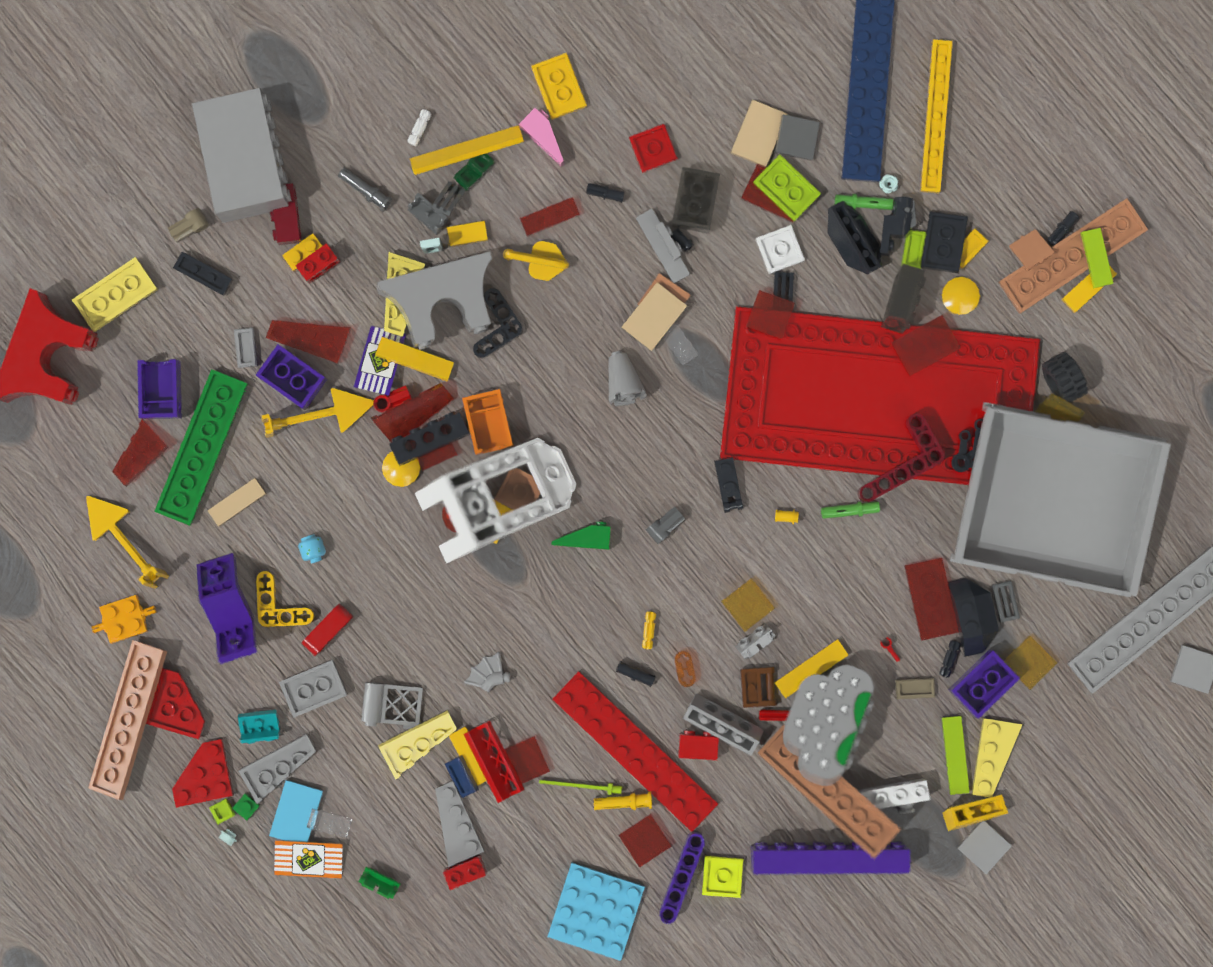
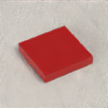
M665 124L629 137L642 173L678 160Z

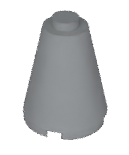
M622 351L613 352L612 356L608 358L609 404L612 405L614 402L615 406H624L635 403L636 398L644 399L647 396L646 390L627 353Z

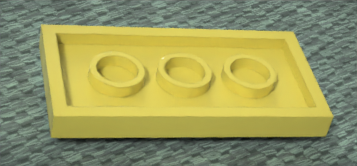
M135 257L72 299L92 331L96 332L157 291L158 288Z

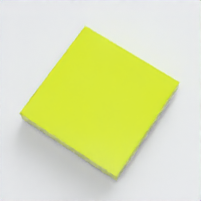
M705 855L702 895L741 898L743 858Z

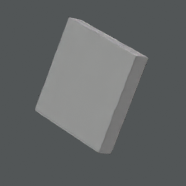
M1181 645L1170 682L1208 694L1213 681V655Z
M983 821L975 826L958 845L957 849L987 875L1012 845Z

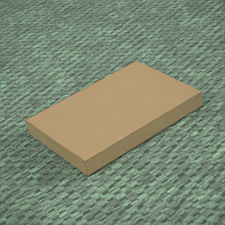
M752 100L731 154L766 168L778 138L781 116L788 114Z
M657 282L621 328L652 351L686 309L687 305Z

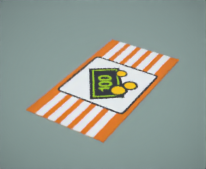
M275 841L274 875L342 879V844Z

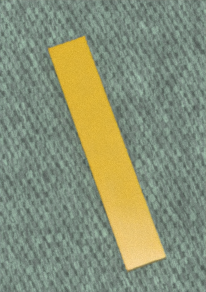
M519 125L409 159L413 173L417 175L524 142Z

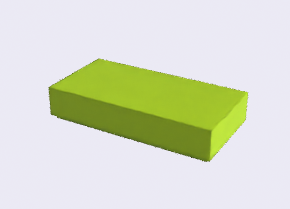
M911 230L908 237L905 238L901 268L920 271L926 232Z

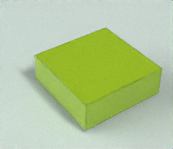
M227 798L209 807L217 824L236 815Z

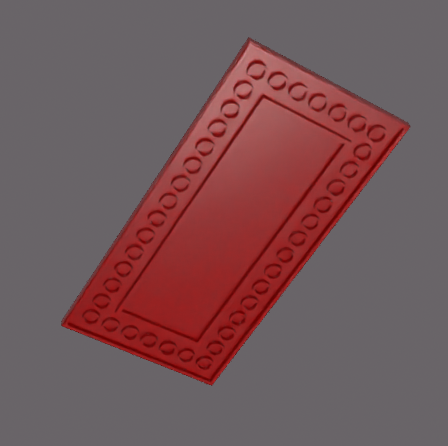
M736 306L720 458L733 457L734 460L881 476L921 454L906 427L907 418L912 414L919 413L924 416L944 452V460L913 479L969 485L972 468L965 472H957L951 465L952 458L959 452L960 440L958 435L963 430L970 432L971 438L967 442V453L973 449L976 430L974 422L978 419H984L986 411L982 410L984 402L1033 412L1040 339ZM913 417L911 420L912 426L918 428L920 420ZM978 421L977 427L981 428L982 422ZM964 432L961 437L966 440L968 435ZM923 434L920 438L923 444L927 445L929 443L928 435ZM932 451L930 459L936 462L939 459L938 453ZM959 459L957 462L958 465L963 466L964 461L962 459ZM915 460L913 468L920 471L922 463ZM899 469L896 472V477L905 478V472Z

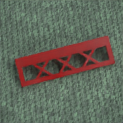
M490 721L463 734L498 803L525 790ZM486 727L489 737L485 736L483 728ZM492 746L496 747L498 755L493 752ZM501 763L505 765L507 769L506 772L503 771ZM510 780L514 782L517 789H512L509 783Z

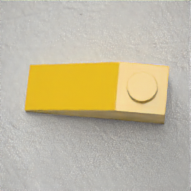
M998 795L951 807L942 814L948 831L1008 814L1003 796Z

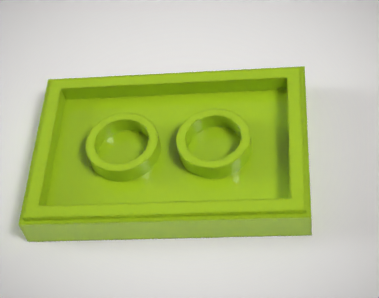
M780 154L753 181L794 222L821 195Z

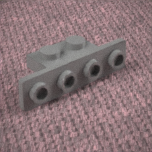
M653 209L636 217L638 224L671 281L676 283L689 276V271L681 259L680 252H682V249L677 241L674 242L671 235L673 233L669 226H664L663 222L660 223Z

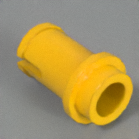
M795 509L793 511L776 510L775 522H792L794 525V523H798L799 512L795 511Z

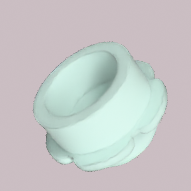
M885 175L880 180V188L885 193L895 192L898 188V180L895 176Z
M230 830L220 831L222 833L219 838L228 845L232 846L234 842H237L235 839L236 834Z

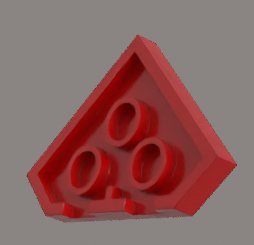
M162 668L146 724L199 740L206 721L180 672Z
M223 739L203 742L172 788L176 808L234 795Z

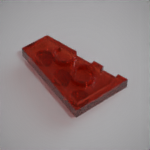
M143 419L139 423L140 426L137 432L131 437L129 446L122 453L112 471L124 486H128L169 448Z

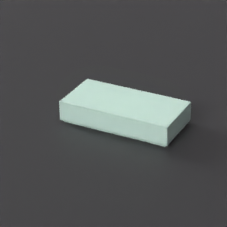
M439 238L420 241L421 248L425 254L443 250L442 242Z

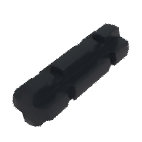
M950 641L949 650L946 652L939 675L946 678L950 677V669L954 666L958 654L956 652L957 650L959 651L961 645L959 642Z

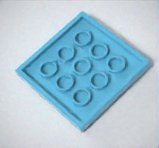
M571 862L547 937L621 961L645 886Z

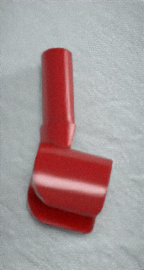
M886 637L890 645L884 646L880 642V646L883 649H887L896 662L900 661L901 659L891 646V639Z

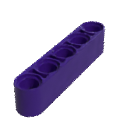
M698 831L688 834L662 901L659 915L662 922L666 924H671L676 920L703 850L704 837ZM694 836H698L701 839L700 844L697 846L690 843L691 838ZM688 854L694 857V861L690 864L683 861V858ZM679 873L687 875V879L683 882H679L676 877ZM672 891L680 893V897L677 900H672L669 897ZM664 910H672V917L665 918L662 915Z

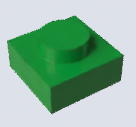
M245 793L232 809L247 821L259 808L260 804H257L253 798Z

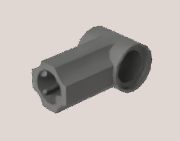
M674 507L660 520H656L646 531L659 544L685 518Z

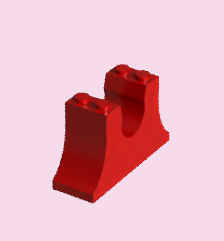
M30 288L0 368V401L9 403L22 396L38 395L72 405L78 398V387L70 381L56 377L50 367L51 356L58 348L63 346H69L80 351H92L97 346L98 333L66 321L53 309L47 295Z

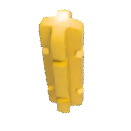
M647 611L642 647L644 649H652L656 613Z

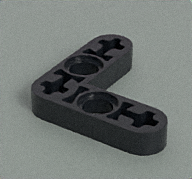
M496 288L488 289L484 294V299L501 324V327L474 344L473 352L476 357L481 359L496 352L522 333L521 323L500 291ZM491 292L493 294L497 293V301L499 303L503 301L504 304H500L495 309H493V306H496V304L493 300H488V298H490L489 294ZM500 308L508 309L509 315L506 318L498 316ZM511 317L514 318V320H511L512 324L519 326L516 334L509 332L511 328L508 323L506 325L503 324V322L508 321ZM496 334L503 336V342L499 345L494 344L492 341L493 336ZM489 339L494 349L491 350L488 347L485 349V354L477 353L479 350L478 346H486L488 343L485 341Z

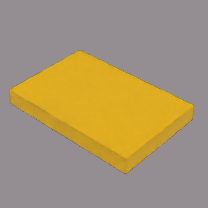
M567 52L531 66L551 120L587 107Z

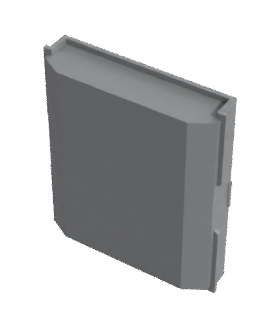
M984 402L982 410L986 412L980 430L957 536L955 554L951 553L950 561L1011 574L1022 573L1032 575L1033 578L1053 582L1062 581L1066 585L1120 596H1137L1171 444L1165 443L1166 439L1105 426H1099L1095 429L1089 425L1051 420L1050 415Z

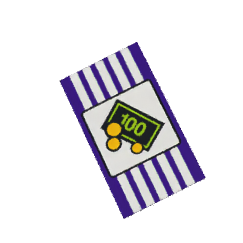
M370 327L354 383L355 388L384 395L390 394L398 364L377 357L375 354L381 337L403 344L406 334H403V337L385 332L382 328Z

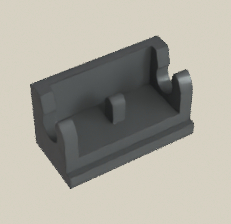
M417 193L415 200L408 204L407 210L437 235L449 220L443 213L433 209V205L420 193Z

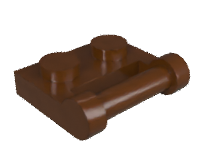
M775 667L740 669L743 708L777 706L773 676ZM760 674H766L767 700H762Z

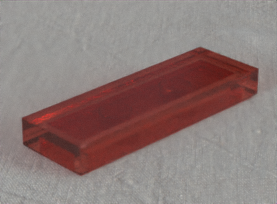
M573 197L524 216L520 220L528 237L578 217L580 213Z

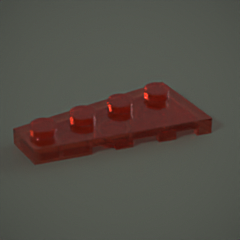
M272 320L266 339L339 364L351 327Z
M439 383L419 393V396L411 400L409 398L403 401V404L395 408L391 407L379 416L371 417V420L392 443V439L397 436H408L410 434L409 431L421 426L454 398L444 385Z

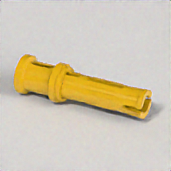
M651 791L647 794L632 793L630 796L594 798V810L619 808L636 810L637 808L644 807L652 809Z

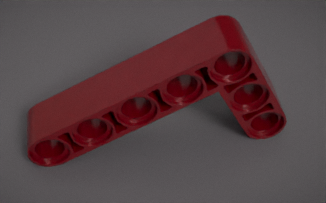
M915 413L906 420V427L921 454L861 486L857 492L858 498L861 501H873L944 460V452L923 415ZM913 417L920 420L918 428L913 427L911 424ZM923 434L928 435L930 439L927 445L923 444L920 440ZM932 451H936L939 455V459L936 462L930 459ZM915 460L922 463L920 471L913 468ZM899 469L905 472L903 480H899L896 477V472ZM881 479L888 481L887 489L880 487L879 482ZM865 488H869L872 492L869 499L864 498L862 494Z

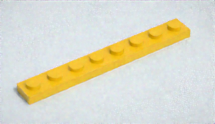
M934 39L932 41L920 192L940 193L952 41Z

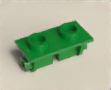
M367 866L358 881L361 883V886L371 891L374 890L375 886L379 887L377 894L387 899L394 898L401 884L393 878L387 877Z

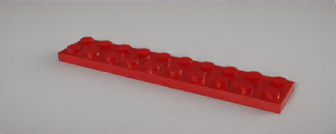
M579 671L552 698L649 792L651 791V794L691 832L718 805L705 790Z

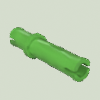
M857 194L852 196L835 195L834 205L844 201L854 209L857 207L892 210L893 199L863 197L857 196Z
M858 501L857 504L821 508L822 519L854 515L862 517L863 514L880 512L879 501L867 503Z

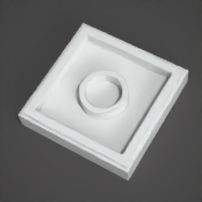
M792 225L755 239L768 274L805 261Z

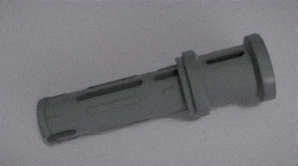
M346 167L339 172L338 177L362 193L367 201L377 205L380 211L384 212L392 202L390 196L387 197L379 191V188L368 185Z

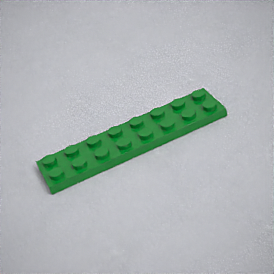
M211 369L154 512L189 526L192 525L248 383Z

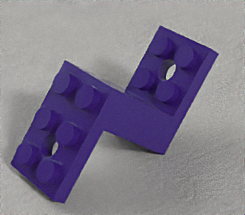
M231 553L197 564L199 602L216 634L217 659L219 663L231 662L235 659L257 653L254 615L238 583L234 554Z

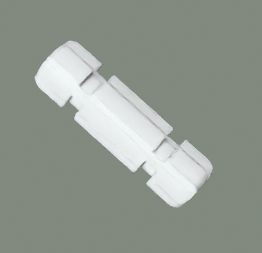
M425 109L421 110L420 118L417 119L412 135L408 138V143L413 146L418 145L419 137L422 136L428 124L427 121L431 117V113Z

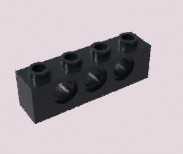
M455 411L450 412L444 416L445 419L439 422L435 419L427 423L428 427L415 428L409 431L410 435L406 437L400 435L393 438L392 443L389 445L399 467L468 436L469 432L460 412L457 414ZM449 425L452 431L450 434L444 435L441 433V427ZM426 433H432L434 440L427 443L423 440V436ZM408 441L416 443L414 450L409 451L406 449L405 446Z

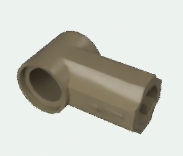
M196 208L188 212L185 218L168 227V230L174 240L179 242L193 233L205 230L209 223L200 208Z

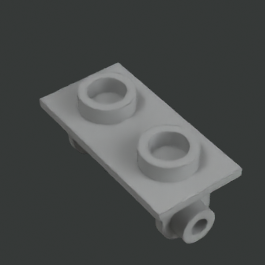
M765 623L758 626L748 637L741 639L735 647L744 659H750L760 651L756 646L757 644L764 648L776 636Z

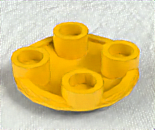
M953 278L942 289L943 303L952 314H968L979 303V289L969 278Z
M393 452L387 454L382 465L383 475L386 480L392 485L399 487L408 486L413 483L419 476L421 469L418 458L399 467Z

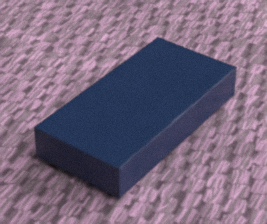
M462 755L445 763L461 798L479 790Z

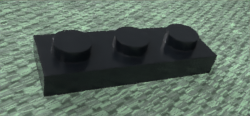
M181 252L173 266V269L222 296H225L233 281L232 278L184 252Z

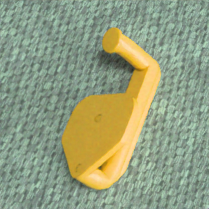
M536 242L532 247L531 254L513 251L512 249H506L503 252L506 260L513 259L529 262V274L531 277L539 280L549 281L569 267L568 261H566L556 244L550 242Z

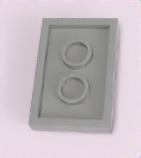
M334 660L279 682L293 718L348 695Z

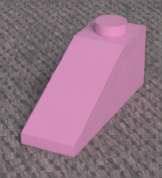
M534 108L519 124L520 129L562 167L564 160L548 120L549 116L540 109L538 111Z

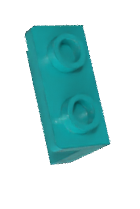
M277 709L238 714L241 743L253 744L258 741L270 742L279 739L280 724Z

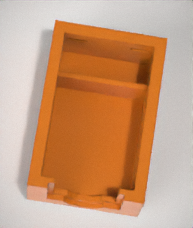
M500 389L462 398L476 455L514 447Z

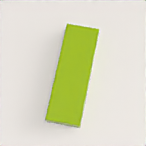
M1101 228L1081 232L1093 289L1114 284Z

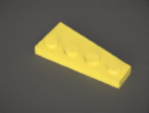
M389 252L387 279L423 270L425 263ZM386 298L384 331L403 337L406 321L399 309Z
M447 710L378 746L395 779L401 776L402 772L407 768H411L419 758L424 757L431 748L441 743L457 728Z
M983 718L972 795L989 798L993 796L1022 724Z

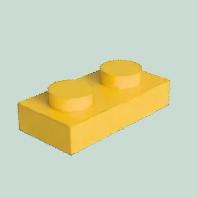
M312 233L282 256L295 272L297 270L295 265L318 250L322 245Z

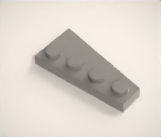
M308 733L239 769V773L256 803L258 804L279 783L285 780L296 768L314 754L316 748Z
M450 781L435 788L448 866L451 867L484 852V848L454 782Z

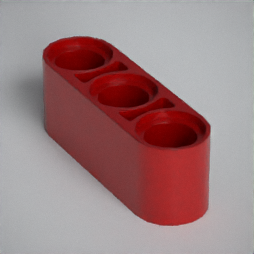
M339 603L311 631L301 644L316 656L354 616Z

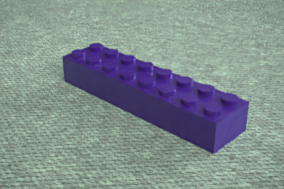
M891 841L890 845H887L873 859L856 842H852V845H845L844 842H832V845H825V842H813V845H805V842H794V845H786V842H775L774 845H767L766 842H756L755 845H751V870L753 874L910 873V849L900 841Z

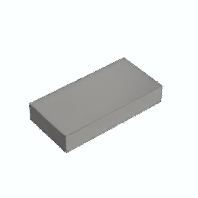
M254 328L234 330L238 368L258 366Z

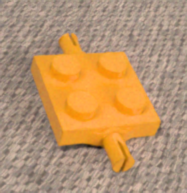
M134 595L99 607L102 623L91 626V628L94 629L92 630L94 634L104 630L107 633L110 644L148 632L146 616L157 613L154 610L156 608L153 605L143 609L138 595Z

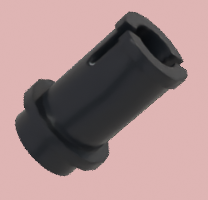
M679 228L672 232L671 238L679 243L682 251L687 252L693 247V240H689Z

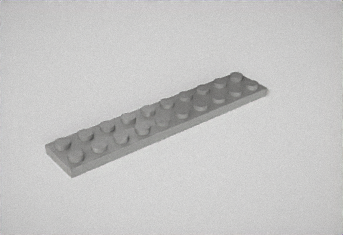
M1213 545L1067 662V665L1090 693L1093 694L1213 597Z

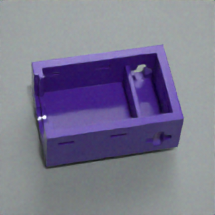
M169 359V361L165 362L137 360L139 418H182L181 361L177 359Z

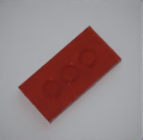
M942 557L904 565L920 641L959 633Z

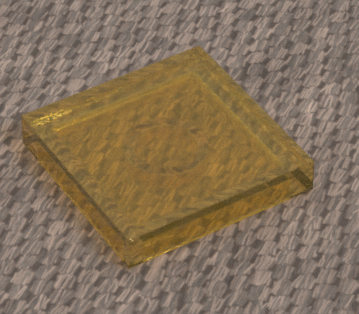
M1053 393L1035 411L1036 413L1050 415L1051 420L1074 423L1080 421L1085 414L1081 409Z
M752 578L721 601L744 632L775 609Z
M1030 635L1004 660L1007 666L1029 690L1057 664Z

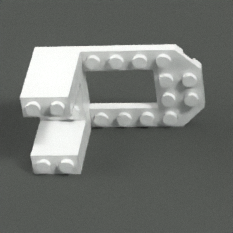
M536 438L444 475L416 492L415 495L422 511L443 502L458 533V536L439 546L447 564L475 552L508 534L570 508V499L572 492L575 491L576 482L561 449L545 444L543 440ZM527 464L542 499L500 516L485 481Z

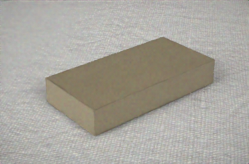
M934 678L895 680L896 699L935 698Z

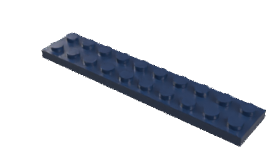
M894 0L855 1L841 180L880 182Z

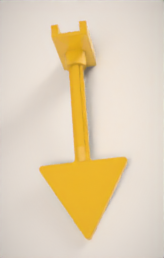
M331 388L334 403L332 408L280 419V417L271 419L269 414L261 415L262 423L265 426L266 438L273 437L274 430L282 429L284 426L333 415L337 416L340 432L343 433L373 406L374 400Z
M90 496L86 497L92 540L97 541L110 530L142 569L143 575L138 580L145 586L156 589L158 586L155 581L160 577L166 579L170 577L166 571L148 564L117 527L116 523L129 513L128 509Z

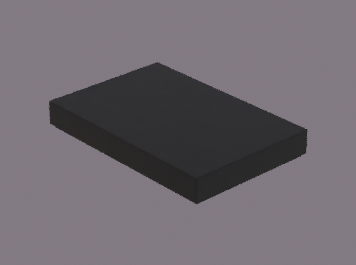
M930 211L921 268L959 273L968 216Z

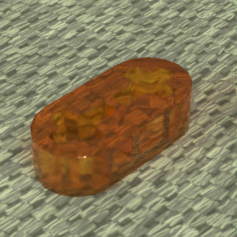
M680 651L674 657L678 681L682 686L690 687L695 683L692 658L688 652ZM681 654L689 658L686 661V668H683L682 663L678 662ZM683 670H687L688 675L692 676L688 684L681 680L684 677Z

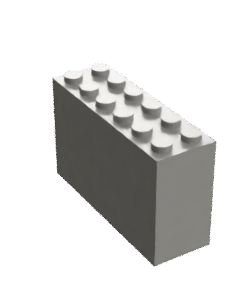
M257 88L192 103L214 211L222 223L269 213L273 209L289 206L288 202L291 201V196L286 185H284L288 183V180L281 166L284 165L283 157L277 148L280 147L278 136L275 135L273 130L276 129L274 118L269 112L272 111V106L266 93L263 94L261 89Z

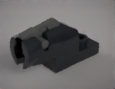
M895 197L891 212L893 215H884L880 250L882 256H890V251H894V240H891L892 238H907L911 228L916 226L915 202L913 198Z

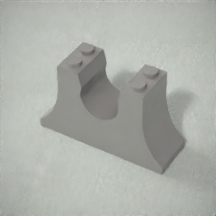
M490 252L377 282L378 294L389 299L399 309L406 321L413 347H418L419 350L429 348L435 339L434 325L431 321L430 313L431 309L439 303L447 302L455 305L460 310L462 322L469 333L474 332V335L483 333L491 324L483 297V277L487 265L492 260Z

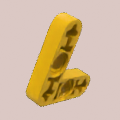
M263 571L257 575V612L260 625L265 627L307 625L313 622L315 615L310 608L276 609L274 575L269 571ZM264 574H267V577L271 579L267 582V588L271 587V591H261V588H265V583L261 582ZM265 593L270 594L272 598L269 604H264L261 601V597ZM294 611H297L296 615H302L304 611H307V614H310V618L307 619V622H304L303 618H298V623H295L296 616ZM266 612L269 616H276L275 612H278V624L275 623L276 619L269 620L267 624L266 620L262 619V616H265ZM283 612L291 614L290 622L285 623L282 621L281 615Z

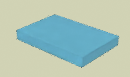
M286 780L269 836L284 841L308 842L323 790Z

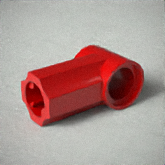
M405 385L391 391L389 395L377 396L373 401V406L380 413H388L390 410L413 400ZM382 399H386L388 403L385 409H379L378 402Z

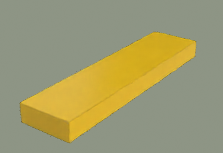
M381 337L375 354L377 357L444 381H448L454 362L385 337Z
M836 639L774 683L786 699L799 689L804 679L812 675H821L847 657L848 653L839 640Z

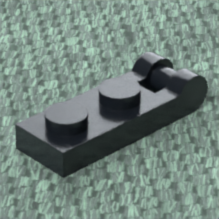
M733 457L714 460L724 513H728L733 509L742 510L743 503ZM735 496V501L728 503L727 497Z

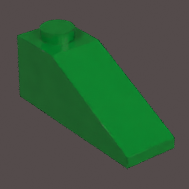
M596 522V525H590L553 540L551 545L609 550L611 527L607 526L606 522Z

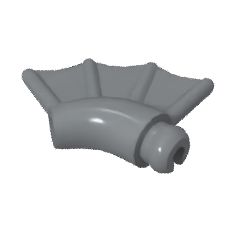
M497 652V654L491 657L484 656L477 666H472L471 674L464 683L490 692L494 686L510 682L511 675L509 672H503L500 652Z

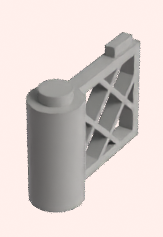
M365 682L361 721L365 722L366 726H376V723L403 725V729H411L419 725L423 688ZM388 689H396L401 696L391 702L387 697ZM410 691H418V699L411 704L405 695ZM403 697L409 704V707L400 713L394 704ZM391 706L399 714L393 720L385 719V712ZM410 708L416 713L415 722L407 721L403 717V714Z

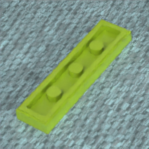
M961 716L941 717L949 794L970 793Z

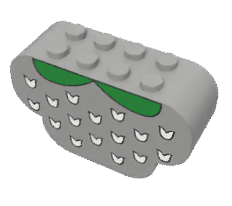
M843 665L835 668L829 677L812 675L804 679L800 684L785 723L783 742L790 753L799 757L798 768L806 780L821 786H829L840 780L845 769L849 770L854 757L851 751H856L861 738L857 735L858 733H863L867 722L864 716H869L874 703L871 700L874 690L873 681L865 671L853 666Z

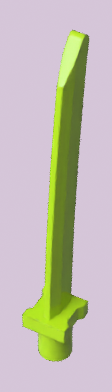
M539 780L541 784L606 790L609 795L612 793L622 794V786H616L613 783H609L608 786Z

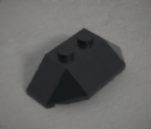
M844 201L828 208L827 233L846 265L867 275L881 268L880 245L862 215Z
M967 578L947 582L964 657L984 653L999 631L991 592Z

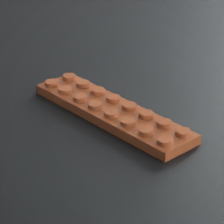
M1127 198L1051 247L1055 254L1043 261V264H1038L1029 271L1022 266L998 282L1019 314L1089 269L1081 232L1101 228L1106 253L1109 256L1148 230Z
M132 640L88 787L89 789L117 800L124 799L166 658V650Z
M783 725L761 748L758 755L875 859L901 829L843 777L835 784L829 786H821L806 780L798 768L799 757L790 753L784 745L783 732L785 725Z

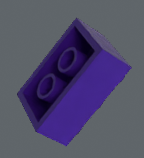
M277 344L256 373L258 378L304 410L308 408L328 380L279 344Z
M988 650L948 690L975 718L979 719L1020 678L993 650Z

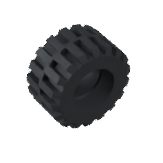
M1062 352L1042 363L1045 381L1053 395L1062 404L1067 405L1088 393L1087 383L1080 367L1066 352Z

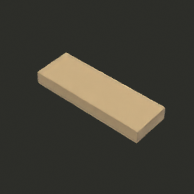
M254 478L213 506L208 512L220 527L266 495V492L257 479Z

